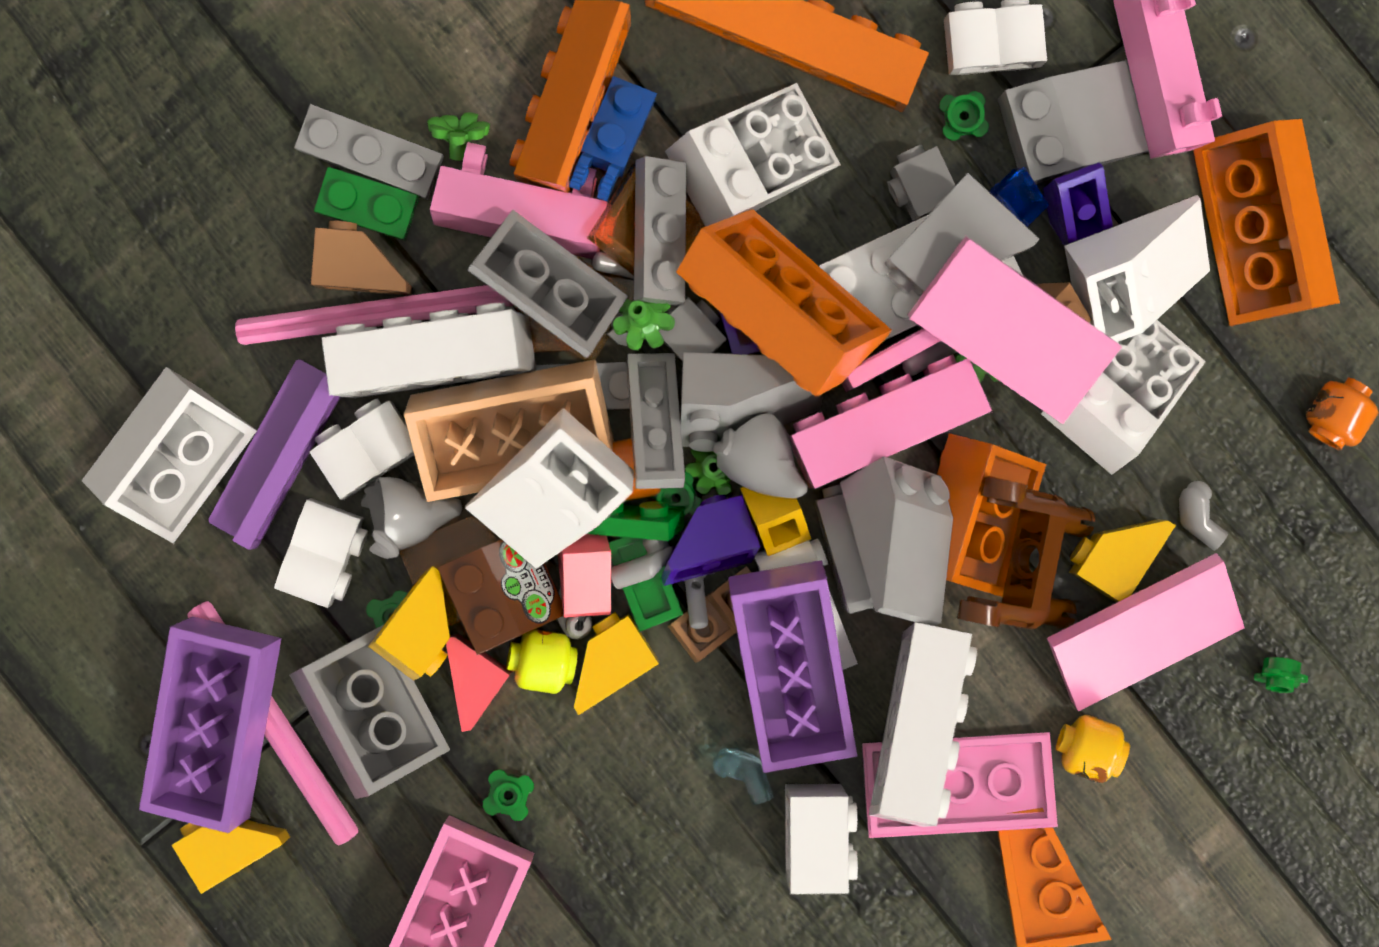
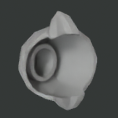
M771 413L755 416L736 431L729 428L723 433L721 441L716 442L712 448L717 454V467L732 481L749 490L773 497L793 499L801 497L807 492V484L795 467L789 434L783 424Z
M377 477L375 481L369 482L364 489L366 494L361 501V506L370 509L374 526L372 536L375 543L370 546L369 551L385 559L397 557L399 550L419 544L426 540L436 529L459 516L463 510L461 500L458 498H446L427 502L424 490L418 486L398 478Z

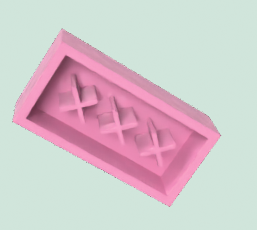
M950 355L927 365V369L923 371L925 377L913 382L910 374L904 375L879 386L882 396L869 401L866 393H863L836 405L839 415L825 420L822 412L793 424L796 433L789 437L794 456L808 488L815 489L868 466L883 456H891L991 412L990 405L970 360L965 359L957 363L954 355Z
M449 815L442 826L389 947H494L535 853Z

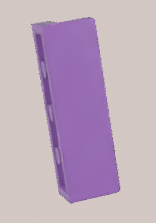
M302 360L295 361L209 517L210 524L234 536L232 541L248 550L258 548L308 458L309 451L313 449L316 443L315 437L321 434L341 398L340 396L329 395L326 373Z

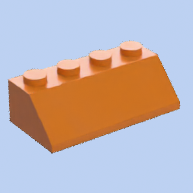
M575 0L573 8L564 7L556 33L563 35L557 52L549 50L541 71V77L547 79L541 97L533 95L526 113L525 121L531 123L525 141L517 140L510 158L509 165L516 168L514 176L517 181L572 193L573 188L569 187V184L578 164L581 149L611 83L631 26L629 4L614 0Z
M1302 119L1267 122L1215 137L1214 142L1194 149L1229 326L1340 303Z
M754 209L701 228L676 271L678 275L689 283L690 289L695 294L707 299L723 314L725 320L730 325L743 331L758 345L759 350L766 357L779 363L793 376L797 385L804 390L810 391L814 396H818L840 385L892 331Z

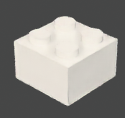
M785 784L786 880L791 894H849V880H857V851H853V843H849L848 832H857V805L853 803L852 796L846 794L841 784Z

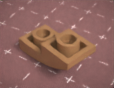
M746 566L733 576L751 573V571ZM729 580L705 596L708 625L705 628H691L688 610L668 625V628L695 663L701 661L728 638L737 633Z

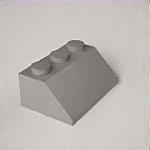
M514 210L510 212L468 269L585 358L591 354L628 297Z
M383 625L289 675L355 799L374 794L450 750L414 680L410 679L368 647Z

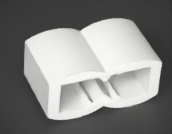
M1004 0L1001 2V8L983 9L982 2H965L955 5V12H949L944 18L949 75L1032 69L1042 67L1047 62L1042 5H1030L1029 0Z
M378 398L374 399L354 413L358 420L342 430L339 424H336L315 437L318 446L309 452L340 500L347 499L365 488L369 482L375 481L377 477H381L414 456L406 422L392 401L381 404Z
M312 498L307 499L280 568L274 589L326 608L333 604L334 599L342 601L352 577L351 574L345 572L348 560L351 555L359 557L367 538L368 531L361 528L364 517Z

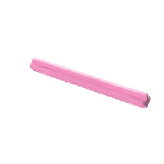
M489 285L239 319L235 323V331L238 342L248 345L335 333L336 327L351 324L379 327L383 326V320L398 317H411L412 320L422 321L430 320V313L445 310H458V314L477 313L476 307L480 305L505 303L507 307L513 306V303Z
M208 601L197 605L187 614L188 618L194 616L225 624L212 603ZM271 695L265 737L334 843L338 846L342 845L356 836L358 827Z

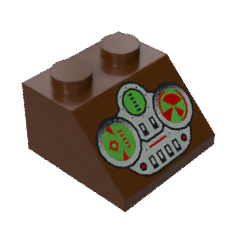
M502 539L437 567L477 655L563 616L562 599L546 564L544 563L536 569Z

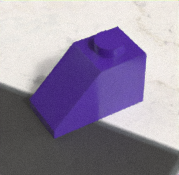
M1100 162L1056 178L1043 188L1050 225L1064 246L1113 227L1104 168Z
M716 495L700 503L661 576L663 586L752 563L760 548V544L742 495L727 499L726 495Z

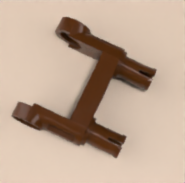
M985 477L981 496L988 497L987 502L1020 509L1002 602L968 596L967 600L960 599L957 619L995 627L1003 624L1026 629H1036L1043 624L1055 626L1059 629H1065L1073 625L1076 619L1062 616V612L1077 614L1073 601L1053 598L1051 595L1064 533L1081 538L1087 537L1091 534L1094 527L1083 525L1080 522L1081 520L1095 522L1094 513L1091 509L1067 505L1060 496L1028 489V485ZM1037 549L1040 556L1037 568L1031 572L1029 558L1031 553Z

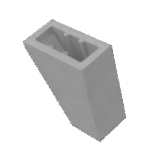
M967 173L884 264L891 269L887 277L901 291L909 294L913 290L920 296L965 236L1001 261L1030 249L1039 238Z
M838 484L822 489L824 498L814 500V505L842 609L850 614L873 608V601L841 485Z

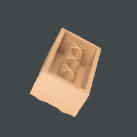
M596 360L410 395L404 417L427 502L480 492L562 408L613 451L614 438Z

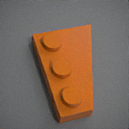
M1036 808L1011 813L1044 812L1043 808ZM1053 827L997 831L1016 947H1069L1112 940Z

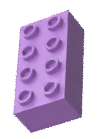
M822 560L728 577L763 773L856 757L857 751L831 599Z
M194 616L170 627L139 810L225 833H230L250 818L282 638Z

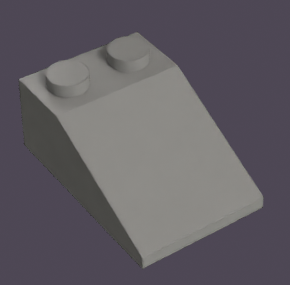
M1127 60L1056 75L1005 90L997 99L1023 188L1054 180L1097 162H1100L1101 165H1106L1149 152Z
M684 352L680 419L682 447H690L700 452L713 451L714 444L721 441L726 430L732 428L736 431L740 426L761 414L771 413L785 425L821 410L823 393L814 396L810 391L804 390L797 385L793 376L775 360L765 355Z
M883 456L840 482L875 612L921 624L937 626L942 621L953 515L948 501L950 493L941 476Z

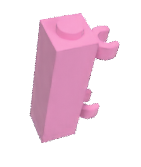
M1113 0L1150 159L1188 152L1214 142L1215 138L1211 121L1221 118L1222 113L1218 98L1206 102L1185 15L1186 9L1196 5L1195 0Z
M470 142L467 143L462 170L445 166L440 167L430 206L433 224L436 226L492 237L510 212L514 210L573 255L593 259L595 254L600 252L601 245L609 247L611 244L615 219L608 218V201L593 198L597 178H595L596 169H589V175L585 184L580 190L573 188L572 194L484 175L488 155L485 154L486 146Z

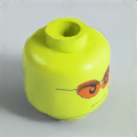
M534 629L523 634L520 643H510L506 669L515 671V682L522 689L557 694L565 684L571 685L573 682L578 649L571 647L570 639L565 634Z

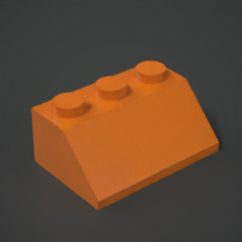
M949 433L937 471V475L941 476L950 493L948 501L953 515L947 581L1003 597L1020 509L987 502L988 497L981 496L985 477L1025 484L1028 485V489L1039 491L1046 464L994 444Z

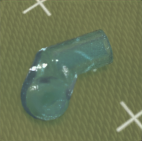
M735 747L724 748L719 751L713 760V770L719 777L726 778L728 776L745 782L753 805L774 798L766 773H763L762 762L758 756Z

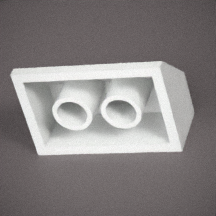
M166 367L82 479V482L105 506L174 543L257 430L201 388Z

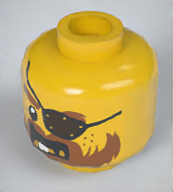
M1083 715L1076 719L1072 726L1065 724L1062 727L1056 742V750L1062 752V765L1067 772L1096 783H1103L1111 776L1118 777L1121 774L1129 755L1130 744L1124 741V733L1119 726L1090 715Z

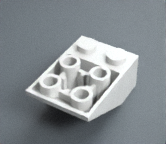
M797 83L688 131L665 151L669 160L686 162V191L705 227L751 209L757 211L841 165Z
M1198 195L1064 246L1071 284L1092 319L1089 323L1116 342L1144 332L1210 271L1201 200Z
M1158 320L1144 332L1118 342L1122 348L1063 424L1043 411L1041 413L1111 475L1141 453L1206 362Z
M562 408L465 508L537 569L600 525L633 492L634 470Z

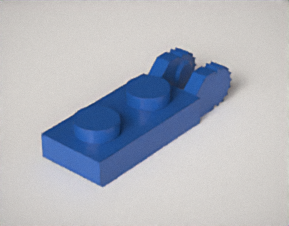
M613 76L591 125L589 134L584 141L569 187L580 190L588 178L591 165L607 171L599 183L597 198L608 201L618 177H622L652 110L657 93Z

